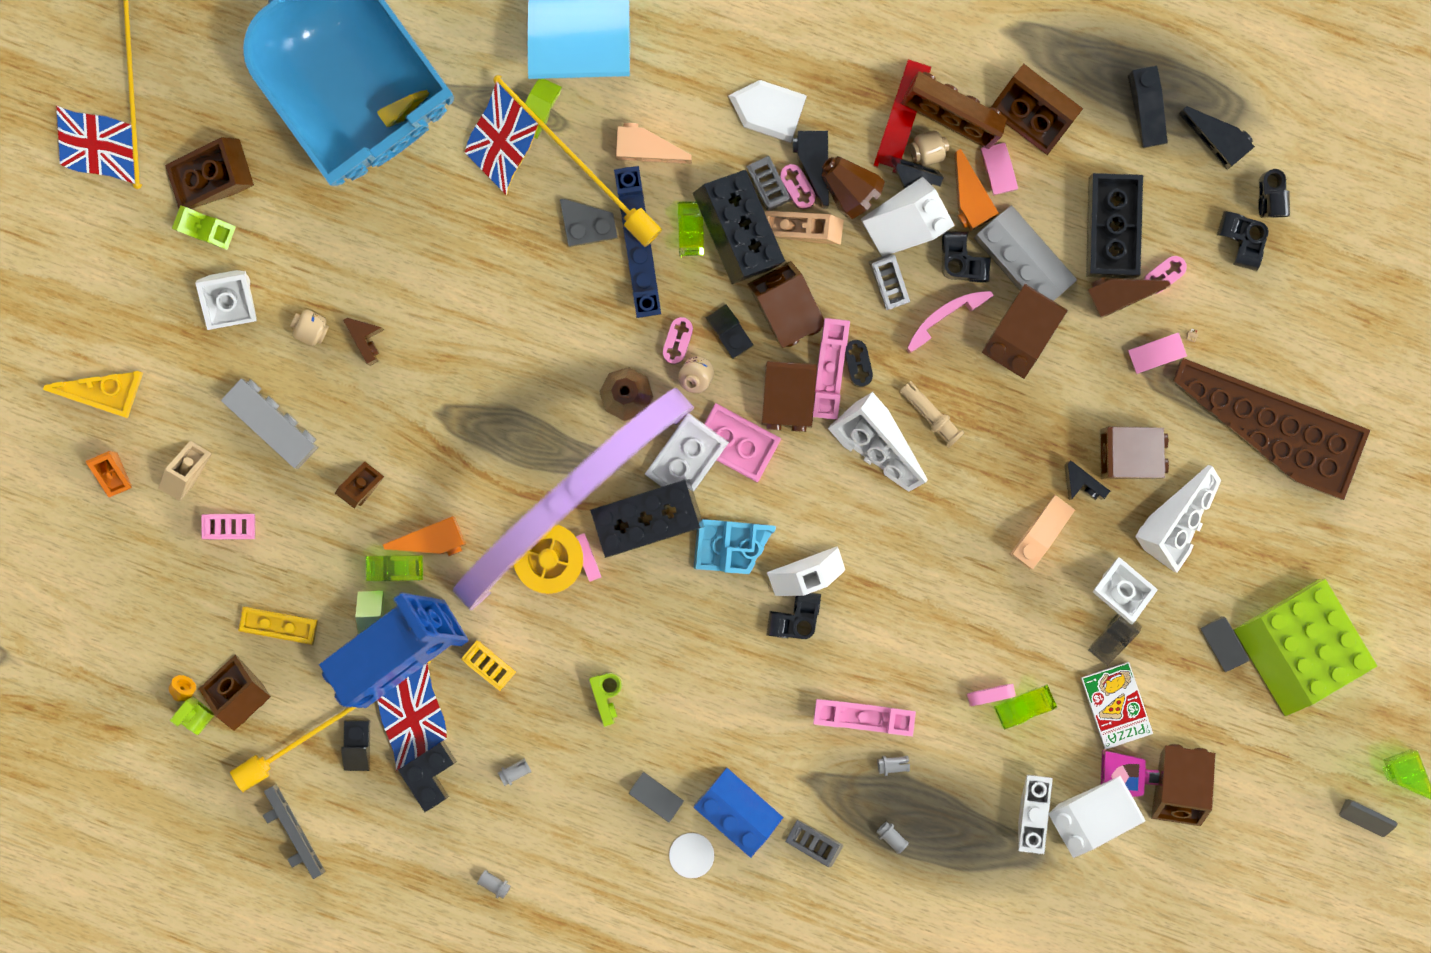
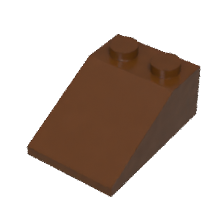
M221 137L165 165L178 209L180 206L193 209L236 195L254 186L240 139Z
M1105 277L1092 282L1093 288L1088 289L1100 317L1104 318L1169 288L1171 284L1169 280L1110 279L1106 281Z
M1024 284L988 339L982 353L1025 379L1068 310L1027 284Z

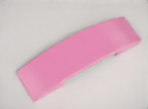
M985 291L964 295L940 307L924 321L913 335L906 349L907 352L910 354L931 339L927 329L964 304L970 312L992 298L994 296L992 292Z
M824 319L817 365L813 417L838 420L840 389L850 320Z
M816 699L813 724L913 737L916 711Z

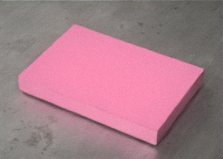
M715 403L704 424L729 442L716 461L758 483L781 438Z

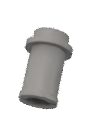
M908 755L893 758L882 756V759L877 760L879 774L887 776L888 773L910 772V764H906L909 762Z
M525 758L506 769L502 767V771L498 772L504 786L508 784L511 786L513 781L531 773V770Z
M885 822L876 832L879 835L878 838L880 840L884 839L897 854L901 853L909 844L894 829L892 823Z
M487 870L483 872L477 882L478 885L494 893L497 899L499 897L504 899L511 887L507 884V880L503 882Z

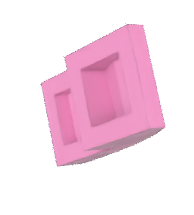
M1006 144L993 145L990 149L981 148L993 196L1018 190Z
M1179 333L1128 350L1136 374L1187 356Z

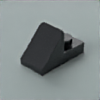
M892 157L891 162L904 189L921 177L926 179L931 185L941 186L944 177L939 170Z
M727 304L706 317V320L732 359L754 346Z
M1067 461L1064 465L1069 500L1075 497L1082 486L1086 488L1084 492L1094 500L1097 498L1105 499L1110 493L1109 489L1073 461Z
M370 720L344 721V746L341 747L344 771H370Z

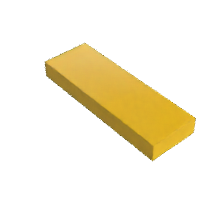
M243 606L238 631L313 645L318 620Z

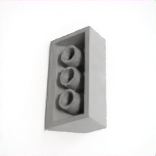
M1012 205L974 237L1019 290L1022 289L1024 284H1027L1054 301L1077 281L1074 275Z

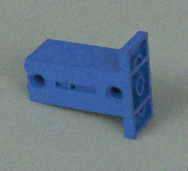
M400 593L394 598L398 606L321 662L319 666L323 671L322 676L335 691L334 696L337 702L343 707L367 708L451 645L463 646L469 639L445 600Z

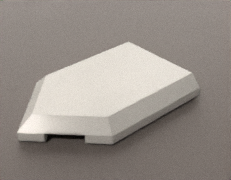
M758 80L728 95L744 128L791 143L807 95Z

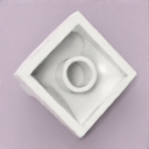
M229 271L208 275L196 280L195 284L207 330L257 321L250 290V279L246 271Z
M1119 557L1103 574L1093 593L1132 625L1158 589Z

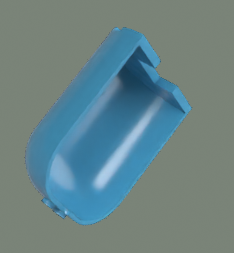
M268 0L269 4L255 15L247 28L243 51L250 75L331 186L342 185L345 182V178L352 181L360 178L368 172V167H379L398 155L429 130L428 123L440 120L447 112V109L444 107L446 104L450 105L453 103L454 95L385 0ZM424 90L429 92V96L413 112L407 115V119L402 123L386 127L377 114V111L410 94Z

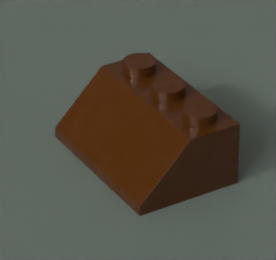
M1025 64L1014 74L991 106L1001 111L1002 115L1007 118L1006 124L1046 155L1051 152L1083 110L1081 106Z

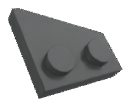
M560 199L568 247L618 239L612 212Z

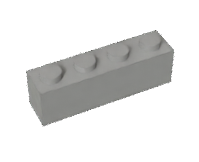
M241 378L221 401L293 468L299 469L319 448L314 443L317 439L307 430L304 432L300 431L296 427L298 422L288 413L283 415L278 410L280 405L270 396L265 398L259 393L261 387L252 379L247 382Z

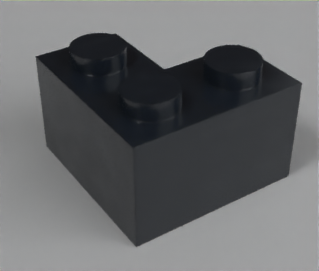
M444 741L398 769L424 813L449 797L436 775L457 761Z

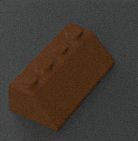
M919 71L914 76L901 102L904 106L987 149H990L1002 137L1007 118L998 109L988 108L980 104L977 98L959 93L958 89L953 85L942 84L936 80L935 76L927 72L922 73Z

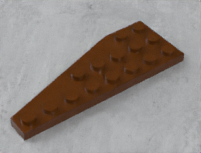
M1185 358L1181 359L1173 379L1175 385L1295 483L1340 500L1345 499L1370 429Z

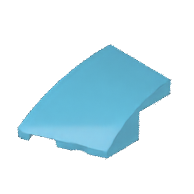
M702 519L704 527L697 529L693 569L750 574L756 559L763 552L766 542L776 530V526Z

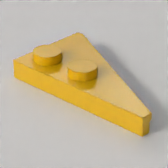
M133 371L131 373L112 374L103 377L55 382L44 385L43 390L128 418L143 373Z

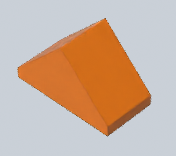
M108 451L86 461V464L109 498L132 488L118 452Z

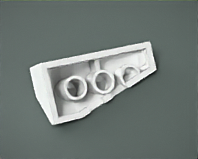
M873 392L855 402L838 420H835L828 427L829 431L846 449L857 451L865 457L864 461L869 465L874 463L884 470L885 476L908 492L926 483L928 480L889 410Z
M1208 465L1151 514L1135 536L1144 551L1173 572L1177 573L1191 553L1194 546L1190 544L1195 530L1200 531L1203 525L1200 523L1203 511L1210 508L1221 482L1213 466Z

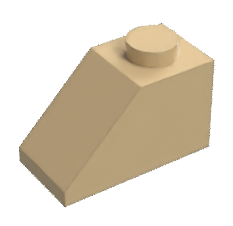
M189 441L165 468L158 489L180 501L193 487L212 453Z

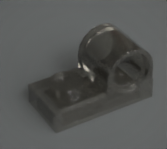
M1117 613L1108 624L1106 630L1092 643L1088 651L1108 666L1140 633L1142 625L1137 621L1131 625Z

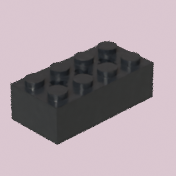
M746 169L705 183L693 192V196L732 285L773 270L785 262Z
M1093 173L1089 177L1086 277L1137 278L1141 275L1143 175ZM1113 196H1116V200L1120 201L1117 206L1110 202ZM1113 221H1115V225L1120 227L1116 231H1113V228L1109 226ZM1112 246H1114L1115 250L1119 251L1115 256H1112V253L1109 252Z
M690 479L672 483L590 510L605 558L704 527ZM668 505L676 508L673 518L666 513ZM645 512L647 515H652V520L649 521L650 525L647 522H643ZM621 520L629 525V528H625L626 532L619 528Z

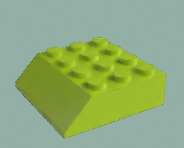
M1326 579L1314 581L1233 629L1284 716L1314 705L1377 667L1376 662Z

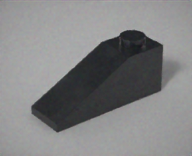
M1156 65L1132 70L1128 75L1142 148L1167 144L1163 93L1158 67Z
M1188 106L1179 113L1227 170L1255 147L1252 144L1253 139L1246 131H1241L1238 127Z
M798 131L797 138H793V153H797L798 162L822 208L828 209L829 190L821 175L823 164L828 160V131Z

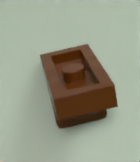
M351 318L344 319L343 321L366 364L371 366L379 362L376 357L379 354L373 341L368 342L367 339L384 331V329Z
M364 461L337 488L335 494L355 509L358 505L362 506L383 480L384 476Z

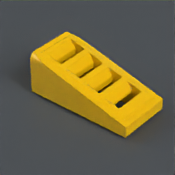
M424 90L410 94L377 111V114L386 127L402 123L407 119L406 116L413 112L429 96V92Z
M476 640L461 658L464 663L499 691L503 689L516 673L514 669L479 640ZM479 649L483 651L475 662L471 660ZM489 656L491 658L483 669L480 668L479 665ZM495 662L499 664L491 675L486 673ZM504 668L507 672L497 682L495 677Z

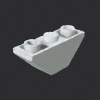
M836 546L769 571L767 574L775 596H804L828 587L845 571L839 549Z
M1026 776L1018 821V851L1044 854L1053 778Z

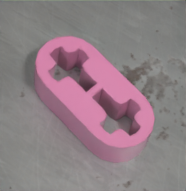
M794 164L785 166L781 171L780 178L790 198L797 208L809 209L815 202L814 190L798 166ZM790 170L792 173H798L796 176L798 185L795 186L792 180L786 181L787 171ZM801 188L804 194L809 193L811 195L808 198L809 203L805 204L804 201L799 202L797 200L800 198L797 189Z
M1172 256L1149 272L1143 280H1151L1150 277L1156 279L1162 275L1163 280H1169L1170 284H1172L1186 272V263L1181 257ZM1170 262L1173 264L1178 262L1180 264L1178 274L1175 271L1169 275L1166 274L1165 271L1171 267Z
M676 318L670 326L663 348L664 359L670 364L682 362L686 355L693 332L692 323L686 318ZM681 322L686 323L685 327L689 331L688 333L683 332L681 340L676 339L678 330L674 328L676 325L680 326ZM675 342L679 343L678 352L681 353V356H676L673 360L670 359V354L667 353V350L673 349Z
M585 533L576 536L583 550V567L589 581L601 578Z
M1006 684L967 693L969 706L981 705L1016 696L1014 684Z

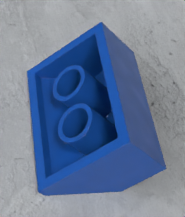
M728 768L722 772L694 804V808L750 858L764 844L784 818Z

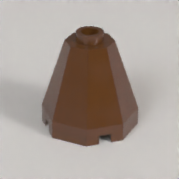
M839 156L831 157L823 164V172L821 174L838 210L845 217L854 219L866 212L872 206L869 202L871 198L874 197L877 200L881 195L885 181L878 174Z
M630 367L609 373L599 391L605 411L622 421L634 419L649 406L653 399L647 376ZM623 388L630 390L628 395H621Z

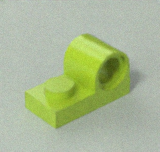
M611 672L589 678L604 727L614 724V718L618 716L614 703L609 704L608 698L616 696L621 691L622 680L620 676ZM613 678L617 682L615 691L608 692L604 689L603 682L605 679Z
M193 696L184 702L170 721L177 727L182 724L194 734L199 735L215 715Z

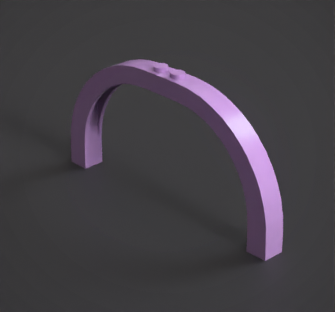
M677 388L672 389L652 403L596 450L502 536L456 584L453 589L456 596L469 610L476 608L491 594L489 590L506 571L551 528L654 437L672 424L677 425L694 409V406Z

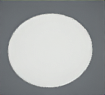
M687 833L681 835L673 842L669 852L671 866L679 875L686 878H697L710 870L714 861V850L709 840L697 833Z

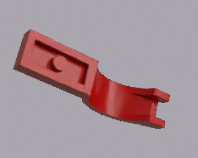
M908 59L873 167L878 168L880 163L892 167V173L897 174L891 160L893 156L902 159L917 113L901 104L914 76L919 71L930 73L931 66Z

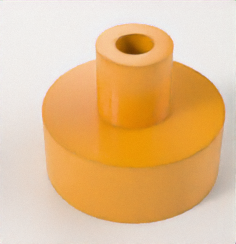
M184 675L175 676L169 685V693L177 702L188 700L196 690L195 682Z

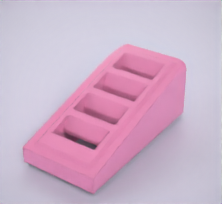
M202 514L203 540L255 539V514ZM232 519H236V534H232ZM242 519H246V534H242ZM211 520H215V534H211ZM221 520H225V534H221Z

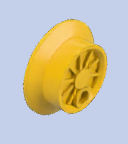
M556 524L514 564V568L519 579L528 588L545 594L561 592L570 587L579 577L583 567V550L580 542L571 531Z

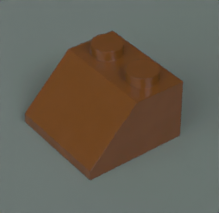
M236 655L199 688L215 717L233 731L271 697L263 683Z

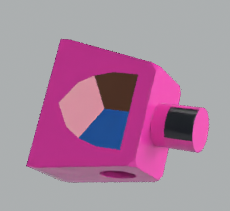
M1102 750L1100 785L1121 776L1132 797L1143 796L1145 785L1159 784V770L1145 769L1146 761L1142 758Z

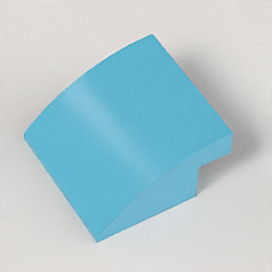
M528 0V79L630 76V0Z

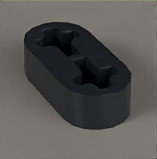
M850 341L845 349L850 379L855 386L865 387L873 378L868 350L862 341ZM852 345H857V348L863 349V352L859 354L860 362H856L855 356L849 354V351L853 349ZM858 365H861L864 373L868 372V377L865 378L864 383H861L860 379H855L854 375L858 374Z

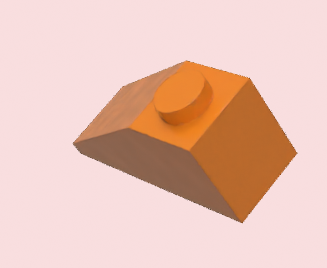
M959 149L954 155L957 204L960 213L957 217L964 228L968 227L971 232L995 218L999 213L964 153Z
M452 516L385 543L383 547L386 550L447 553L449 557L461 552V546L466 545L456 518Z

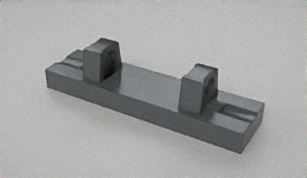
M276 784L266 789L264 793L273 809L263 814L265 821L268 824L279 818L298 852L287 859L289 864L293 868L304 862L312 879L322 875L326 871L278 785Z

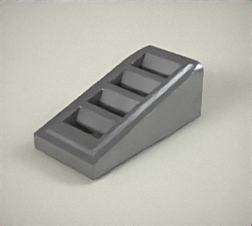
M770 156L747 166L767 211L790 201V196ZM768 165V170L756 175L754 170ZM772 173L773 178L760 183V178ZM776 182V187L766 192L764 191V187ZM778 191L781 192L780 196L771 200L767 197Z
M890 254L869 261L886 310L909 303L910 299L895 255ZM890 263V268L879 271L878 267ZM894 273L895 277L882 280L883 276ZM896 282L898 284V286L889 290L885 289V286L894 284ZM901 292L902 296L889 300L888 296Z
M799 820L796 821L785 841L827 867L833 866L843 848V844ZM803 829L806 832L800 843L796 842V839L798 838L801 830ZM812 834L815 837L809 848H807L805 845ZM820 840L824 841L818 853H816L814 850ZM830 845L832 849L828 857L825 858L823 855Z

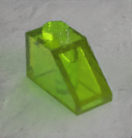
M1410 749L1383 759L1385 763L1383 771L1388 781H1392L1397 786L1431 800V783L1417 750Z

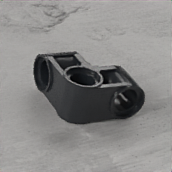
M1279 169L1269 170L1262 174L1259 179L1258 211L1260 218L1290 216V191L1286 190V175ZM1269 175L1277 178L1278 185L1276 188L1269 186L1267 182Z
M1224 211L1217 236H1225L1239 242V248L1233 265L1258 271L1269 233L1268 227L1261 221ZM1251 227H1256L1260 230V238L1258 240L1251 238L1249 234Z
M944 232L942 236L943 275L951 280H966L978 283L990 282L991 257H971V255H968L967 237L969 232ZM950 261L959 263V273H952L949 270L948 263Z
M809 593L804 596H796L794 615L770 611L766 636L787 639H808L812 637L816 630L821 594ZM807 621L811 625V631L808 635H800L798 633L797 625L799 622Z

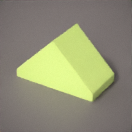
M384 591L358 592L355 618L359 635L384 616Z

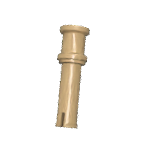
M912 381L899 391L932 425V431L934 433L937 432L947 442L946 446L948 448L965 433L963 430L959 431L949 420L950 417L948 415H943L925 395L916 388Z

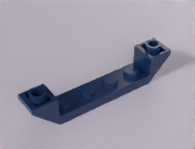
M639 166L614 169L619 200L629 210L642 208L646 212ZM620 208L636 318L661 315L651 243L644 247L624 227L626 213Z

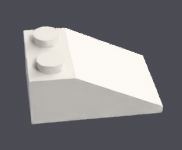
M923 177L861 218L863 225L882 257L934 240L955 226L936 189Z
M1121 776L1059 803L1049 813L1052 822L1073 858L1099 847L1145 821Z

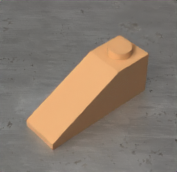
M624 123L623 127L618 126L617 160L692 164L691 154L652 132L638 127V124Z
M764 211L775 238L841 245L844 220L831 214Z
M1054 495L1011 551L1010 555L1028 569H1033L1054 542L1075 509Z

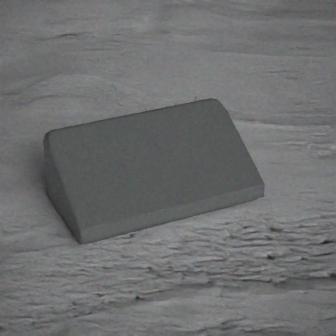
M1221 616L1200 628L1224 672L1250 661L1226 617Z
M645 772L641 774L628 793L669 823L684 802L683 799Z
M1350 799L1345 800L1339 813L1340 817L1381 837L1388 835L1398 825L1396 821Z

